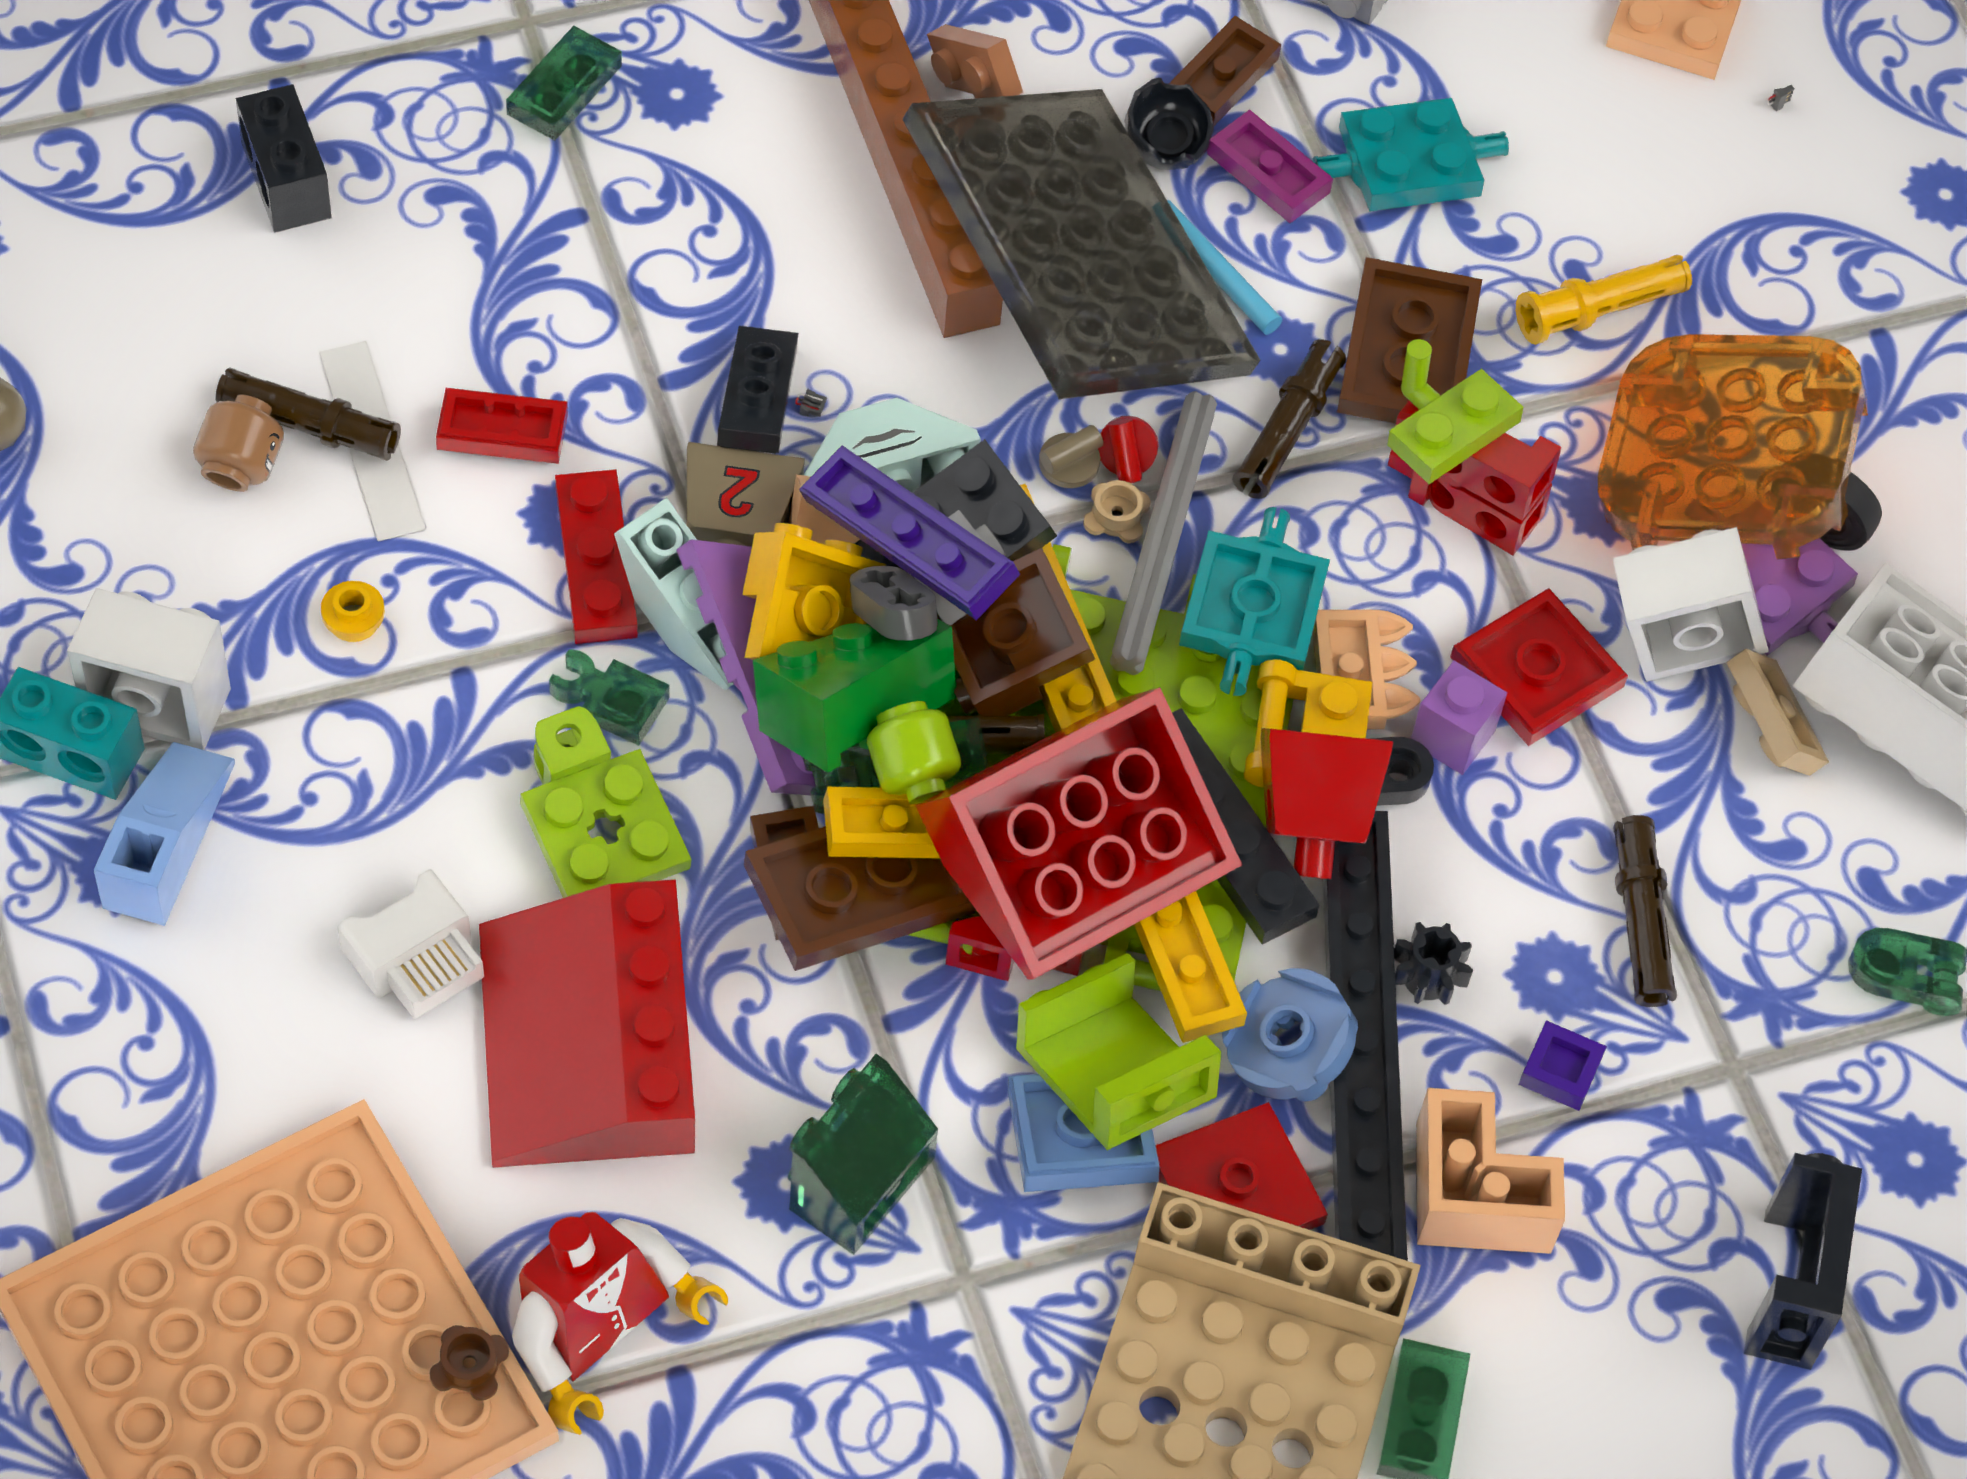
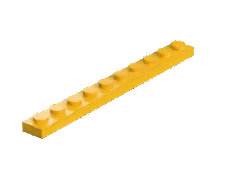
M1026 483L1021 484V488L1033 502ZM1049 542L1042 548L1095 657V660L1039 687L1043 696L1042 701L1056 733L1117 700L1053 547ZM1196 891L1134 924L1182 1043L1195 1040L1204 1035L1209 1036L1245 1025L1247 1011Z

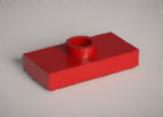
M446 387L436 433V448L443 451L559 464L568 417V401Z

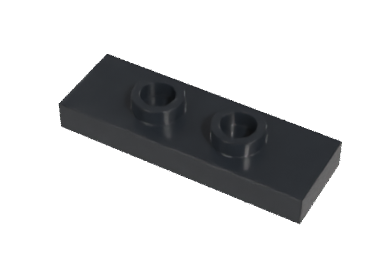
M747 326L738 327L718 427L717 446L774 454L779 453L799 333Z

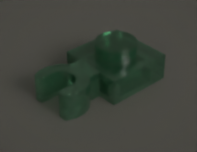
M569 649L565 654L566 669L579 674L580 677L575 680H565L560 676L552 674L549 678L550 694L556 700L567 704L585 702L582 707L593 715L600 728L639 746L669 700L670 685L615 659L612 660L604 673L595 668L593 660L586 653Z

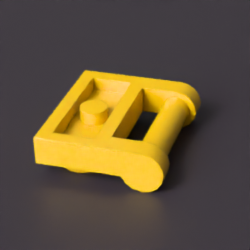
M1267 660L1261 663L1258 671L1257 687L1262 691L1254 752L1246 757L1244 770L1246 781L1252 785L1264 788L1260 740L1261 728L1283 729L1287 698L1305 701L1301 732L1366 738L1373 682L1297 670L1292 664L1282 660Z

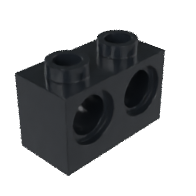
M294 84L235 98L241 143L274 233L332 218L327 172Z

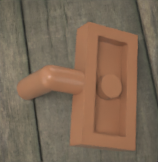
M945 24L927 34L933 51L931 55L933 70L945 87L973 94L978 107L976 112L943 129L950 150L953 151L999 126L1004 120V111L1000 101H1009L1023 93V89L1006 39Z

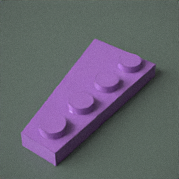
M689 540L676 550L684 570L693 569L703 595L698 597L696 602L705 624L715 623L727 654L720 658L719 661L728 683L733 682L741 691L748 710L741 717L771 793L823 796L826 793L827 787H836L834 771L832 770L827 773L759 731L753 660L744 658L756 599L742 595L752 547Z

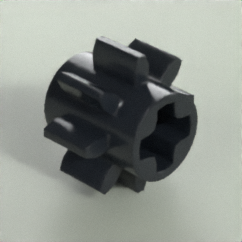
M1417 922L1412 933L1411 942L1405 939H1397L1395 944L1394 958L1396 962L1401 963L1395 971L1396 985L1405 984L1409 992L1414 995V1003L1419 1004L1422 1000L1439 999L1444 1005L1449 1004L1454 991V985L1467 988L1474 969L1465 964V962L1468 960L1472 948L1471 942L1460 943L1458 937L1451 931V924L1446 923L1442 927L1432 926L1425 928L1421 922Z

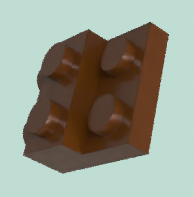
M1043 548L1013 561L1020 575L977 620L966 614L950 625L952 626L954 663L960 674L956 678L954 693L966 716L975 711L983 716H1008L1043 699L1039 689L1040 686L1095 660Z

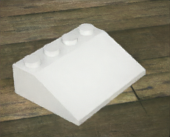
M1885 562L1795 681L1793 687L1804 694L1808 703L1816 710L1824 714L1833 715L1853 729L1865 745L1873 750L1888 754L1906 767L1910 775L1918 783L1927 788L1937 789L1959 805L1962 812L1967 816V619Z

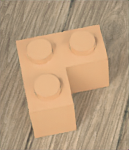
M1440 1088L1427 1089L1416 1121L1417 1245L1551 1254L1565 1222L1564 1158L1496 1153L1495 1092Z

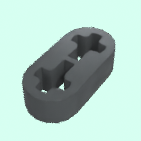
M873 566L858 570L851 575L849 581L852 610L881 635L894 640H915L929 636L937 630L935 594L905 570L893 566Z

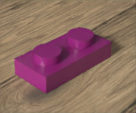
M1250 109L1210 138L1207 155L1289 223H1292L1331 192L1333 178Z

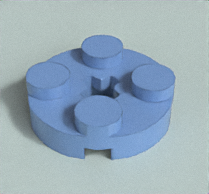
M1290 968L1278 971L1281 976L1279 978L1270 979L1262 985L1257 979L1239 992L1247 1011L1245 1025L1223 1031L1222 1038L1223 1044L1227 1048L1230 1064L1241 1081L1249 1089L1268 1098L1282 1100L1296 1098L1299 1101L1308 1102L1322 1096L1328 1084L1343 1071L1349 1062L1355 1047L1358 1022L1338 988L1330 979L1308 969ZM1295 1021L1302 1022L1300 1024V1031L1302 1032L1300 1038L1290 1045L1281 1046L1282 1043L1275 1036L1278 1029L1289 1030Z

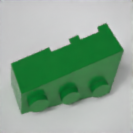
M937 619V630L929 636L915 640H894L881 635L867 623L844 624L836 627L832 635L810 642H788L779 646L777 652L754 659L753 667L759 731L827 773L841 766L840 753L859 743L860 748L868 750L867 736L878 725L876 716L893 707L916 701H924L927 709L936 710L956 698L954 693L956 677L952 626Z

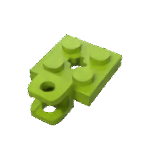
M580 706L537 722L533 760L542 785L520 793V805L562 897L565 898L613 883L660 881L690 869L692 861L690 854L641 749L639 748L610 759L611 750L596 719L587 709ZM564 728H571L570 730L557 734L560 730ZM607 818L609 821H616L621 825L617 830V841L615 843L607 844L602 836L590 837L588 831L595 827V820Z

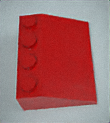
M1160 687L1124 697L915 805L943 866L1028 980L1036 979L1242 866Z
M676 879L607 884L480 923V954L484 969L482 991L492 1168L695 1153V1108Z

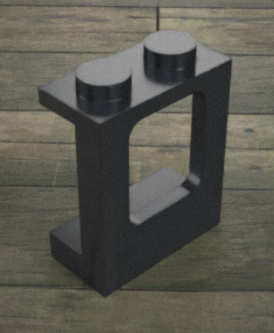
M1794 1153L1765 1210L1764 1222L1803 1231L1797 1276L1794 1279L1776 1275L1747 1329L1744 1354L1811 1370L1842 1316L1862 1168L1843 1164L1838 1158L1828 1154L1812 1153L1804 1155Z

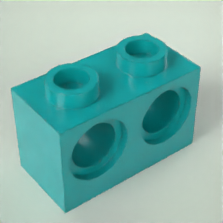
M18 667L0 697V759L117 800L145 749L137 709Z

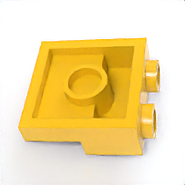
M776 523L774 532H756L754 534L742 593L744 596L756 599L744 658L754 660L777 652L779 646L788 642H810L832 635L836 627L844 624H866L852 610L849 579L858 570L873 566H885L886 564L861 557L863 548L850 542L825 540V544L813 541L811 540L813 531L798 525Z

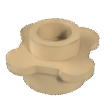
M1115 480L1094 486L1091 491V499L1094 502L1092 511L1087 513L1083 520V525L1087 532L1092 535L1105 533L1110 536L1119 537L1125 543H1134L1141 539L1143 535V527L1140 524L1142 515L1150 510L1151 505L1148 495L1126 481ZM1112 511H1118L1123 514L1121 516H1115L1112 514Z

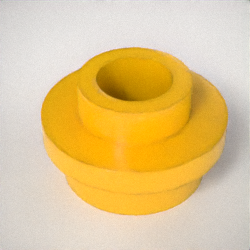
M346 581L333 586L327 591L321 602V617L326 628L339 639L348 642H359L372 636L383 622L385 615L384 600L380 592L372 585L362 581ZM349 605L362 606L360 609L355 611H347L343 609L344 607Z

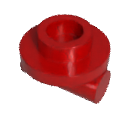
M1135 416L1117 417L1108 422L1100 433L1103 439V446L1098 448L1100 461L1106 469L1117 475L1118 480L1135 483L1142 480V473L1146 472L1154 463L1158 454V438L1153 428L1143 419Z

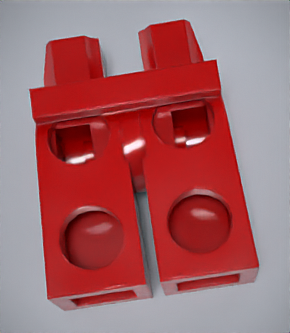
M1408 401L1398 414L1395 426L1419 411V409ZM1504 433L1431 484H1428L1393 450H1391L1388 466L1412 479L1408 498L1422 506L1430 500L1433 507L1440 513L1514 556L1545 515L1552 488L1551 482L1555 476L1562 447L1542 436L1531 447Z

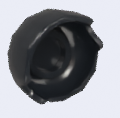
M1162 78L1151 79L1134 92L1124 119L1127 143L1135 156L1146 164L1158 169L1188 168L1191 164H1195L1206 153L1210 144V138H1212L1214 132L1210 108L1197 93H1194L1193 88L1189 84L1173 85L1164 83Z

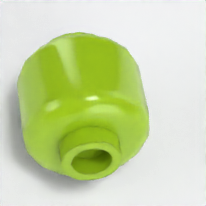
M916 701L893 707L876 716L878 725L869 732L867 746L882 790L888 794H907L910 804L921 803L946 790L944 782L959 772L961 760L945 713L927 709L924 701Z

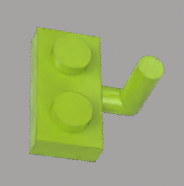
M1416 339L1407 345L1401 390L1403 395L1419 411L1389 430L1387 446L1428 484H1431L1519 424L1524 407L1482 368L1443 395H1440L1427 383L1432 347L1427 341Z

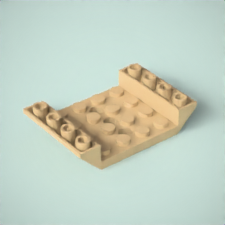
M1158 1182L1140 1234L1134 1263L1063 1479H1357L1394 1350L1405 1322L1421 1265ZM1162 1397L1173 1404L1178 1417L1166 1425L1152 1424L1142 1416L1139 1406L1148 1398ZM1215 1419H1230L1241 1428L1244 1439L1234 1446H1220L1209 1438L1206 1432V1425ZM1282 1440H1296L1308 1450L1310 1461L1299 1468L1286 1467L1276 1460L1272 1447Z

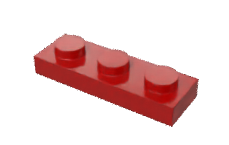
M617 469L555 475V489L575 644L638 638L634 597L614 536L618 530L624 527Z

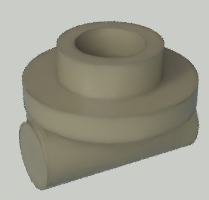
M1089 425L1076 433H1061L1049 438L1043 444L1039 453V467L1044 477L1051 483L1063 488H1078L1090 483L1096 477L1100 467L1098 448L1103 446V439L1098 429L1094 425Z

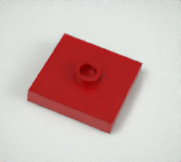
M1547 588L1453 645L1450 655L1452 660L1507 692L1501 716L1528 746L1622 689L1628 678L1627 673L1550 588Z
M1269 1102L1155 1145L1160 1166L1159 1183L1308 1230L1326 1223L1328 1213Z

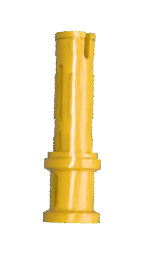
M1676 254L1658 262L1615 273L1595 281L1586 282L1583 279L1570 278L1563 281L1560 288L1541 294H1537L1534 291L1523 292L1518 295L1515 308L1519 328L1525 339L1535 345L1548 340L1550 334L1569 328L1575 331L1586 330L1596 322L1598 317L1688 291L1692 285V274L1687 261L1682 262L1683 256Z

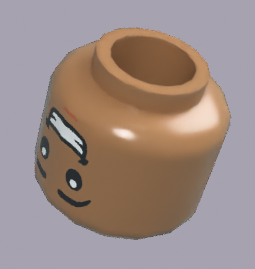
M237 395L235 401H219L209 407L193 446L194 458L202 466L201 475L205 479L220 487L237 492H245L248 490L249 485H259L268 480L284 441V431L282 426L270 416L272 408L267 403L252 396Z

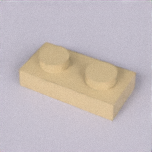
M1744 649L1726 662L1737 682L1733 686L1735 697L1740 705L1756 719L1763 733L1759 737L1760 745L1771 762L1778 767H1786L1809 776L1829 763L1777 660L1749 649Z

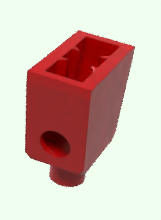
M1261 728L1260 740L1266 828L1270 834L1296 837L1293 867L1299 876L1332 879L1335 841L1364 844L1367 841L1392 753L1393 741Z

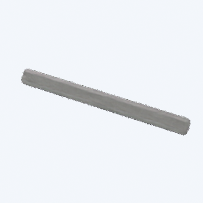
M1193 391L1185 396L1112 650L1110 664L1117 672L1126 671L1130 675H1136L1144 668L1215 415L1217 403L1211 395L1202 396L1199 392Z

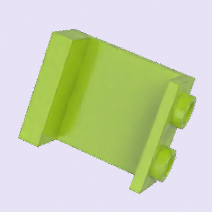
M1129 953L1103 965H1095L1083 974L1049 990L1039 991L1028 1000L1019 1003L1016 1050L1106 1150H1110L1149 1129L1216 1098L1218 1091L1221 1050L1206 1035L1181 1047L1171 1039L1133 998L1136 961Z

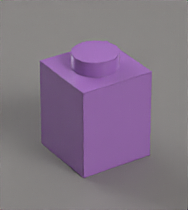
M1453 660L1420 703L1411 739L1424 745L1432 757L1463 775L1495 733L1507 692Z

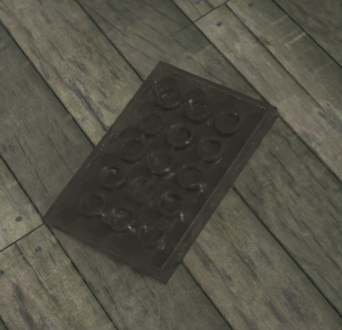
M1102 89L921 102L910 105L902 120L1059 400L1251 375L1261 361Z

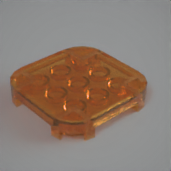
M1688 334L1667 337L1645 347L1629 362L1621 378L1599 467L1598 496L1606 522L1611 525L1615 532L1630 541L1632 550L1646 545L1657 546L1658 541H1683L1691 539L1694 535L1706 530L1723 531L1737 527L1741 544L1773 545L1776 560L1801 557L1799 547L1821 538L1831 527L1840 531L1848 514L1845 495L1861 416H1868L1867 394L1861 366L1852 352L1830 339L1813 336Z

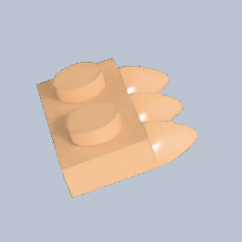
M1318 610L1313 628L1316 671L1321 674L1373 682L1367 729H1385L1388 719H1394L1408 713L1421 702L1420 697L1409 689L1396 684L1385 683L1403 677L1417 666V661L1408 654L1392 647H1385V645L1396 642L1413 630V624L1397 614L1383 610Z

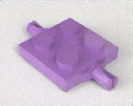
M1771 493L1744 515L1732 518L1729 521L1724 519L1704 498H1700L1697 504L1694 503L1686 512L1685 517L1692 521L1701 531H1723L1735 527L1738 529L1769 652L1764 654L1770 655L1789 638L1805 634L1809 631L1824 643L1838 625L1828 612L1832 604L1855 585L1858 573Z

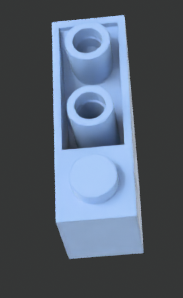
M176 742L170 745L118 814L94 868L103 909L159 925H166L234 768V758Z

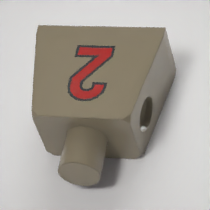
M688 442L687 527L697 540L752 547L756 532H774L776 523L788 524L796 474L804 475L805 458Z

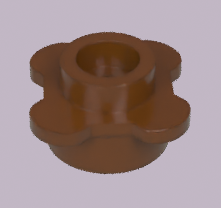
M455 1325L446 1329L441 1336L440 1361L430 1369L429 1374L432 1385L439 1391L455 1388L470 1392L471 1396L479 1401L487 1400L494 1396L498 1389L495 1376L499 1364L509 1356V1346L506 1340L500 1335L490 1336L487 1332L475 1327ZM466 1358H473L476 1364L472 1368H466L463 1365V1361Z

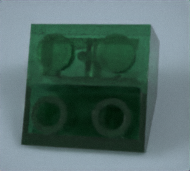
M875 1054L861 1071L852 1068L844 1075L832 1094L831 1102L833 1104L820 1120L814 1117L807 1119L796 1132L789 1146V1150L792 1152V1167L788 1174V1180L791 1182L789 1210L853 1255H855L930 1165L936 1153L937 1126L888 1061L878 1054Z

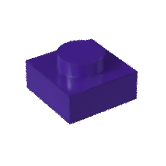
M1546 1020L1518 1085L1580 1111L1607 1046Z

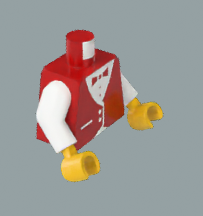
M587 1212L580 1218L570 1216L555 1222L550 1228L548 1235L550 1244L523 1266L519 1274L522 1301L512 1334L514 1346L542 1392L549 1390L552 1394L548 1405V1414L553 1423L564 1431L581 1435L582 1432L574 1419L576 1407L578 1406L586 1417L598 1421L603 1418L604 1409L598 1397L573 1389L568 1378L574 1382L669 1298L666 1289L673 1286L677 1290L675 1300L679 1311L703 1325H709L710 1323L698 1312L697 1305L702 1295L708 1293L723 1305L727 1306L728 1296L721 1287L703 1277L691 1276L687 1272L691 1265L657 1229L650 1225L622 1218L610 1224L596 1212Z

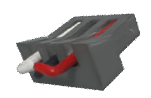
M1789 85L1785 88L1774 89V94L1768 98L1767 105H1771L1775 111L1782 109L1785 103L1791 101V94H1793L1795 88Z
M807 388L806 394L799 393L797 395L795 404L800 406L801 415L809 416L811 414L821 417L827 397L818 395Z

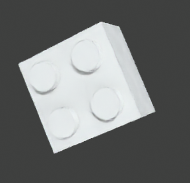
M1737 527L1723 531L1706 530L1694 535L1691 539L1663 546L1646 545L1636 548L1627 555L1613 558L1626 622L1646 682L1726 663L1744 649H1749L1759 654L1769 652Z
M95 588L67 649L75 687L136 708L142 735L205 750L231 690L220 621L210 618L207 614L197 609L182 608L178 610L152 603L134 592L122 591L115 593Z

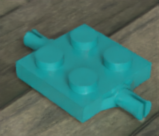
M1445 98L1341 112L1339 131L1346 147V153L1320 157L1314 156L1312 161L1332 178L1349 176L1362 190L1370 212L1482 196L1484 177L1476 159L1507 156L1509 153V142L1505 131L1477 136L1470 134L1462 124L1453 99Z
M1269 507L1264 511V519L1259 537H1235L1208 530L1181 631L1179 646L1217 654L1227 659L1219 687L1224 693L1229 694L1234 675L1238 674L1233 696L1245 694L1252 665L1258 666L1267 660H1282L1292 664L1297 670L1304 669L1330 559L1299 552L1288 544L1283 543L1290 521V514L1282 508L1276 528H1273L1277 507Z

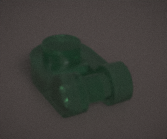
M1878 927L1865 931L1857 939L1848 959V969L1853 981L1861 989L1876 996L1922 1005L1929 1013L1939 1016H1953L1962 1010L1964 990L1958 984V976L1966 971L1967 949L1963 945L1949 940L1892 928ZM1917 966H1927L1928 970L1933 973L1932 977L1917 974Z

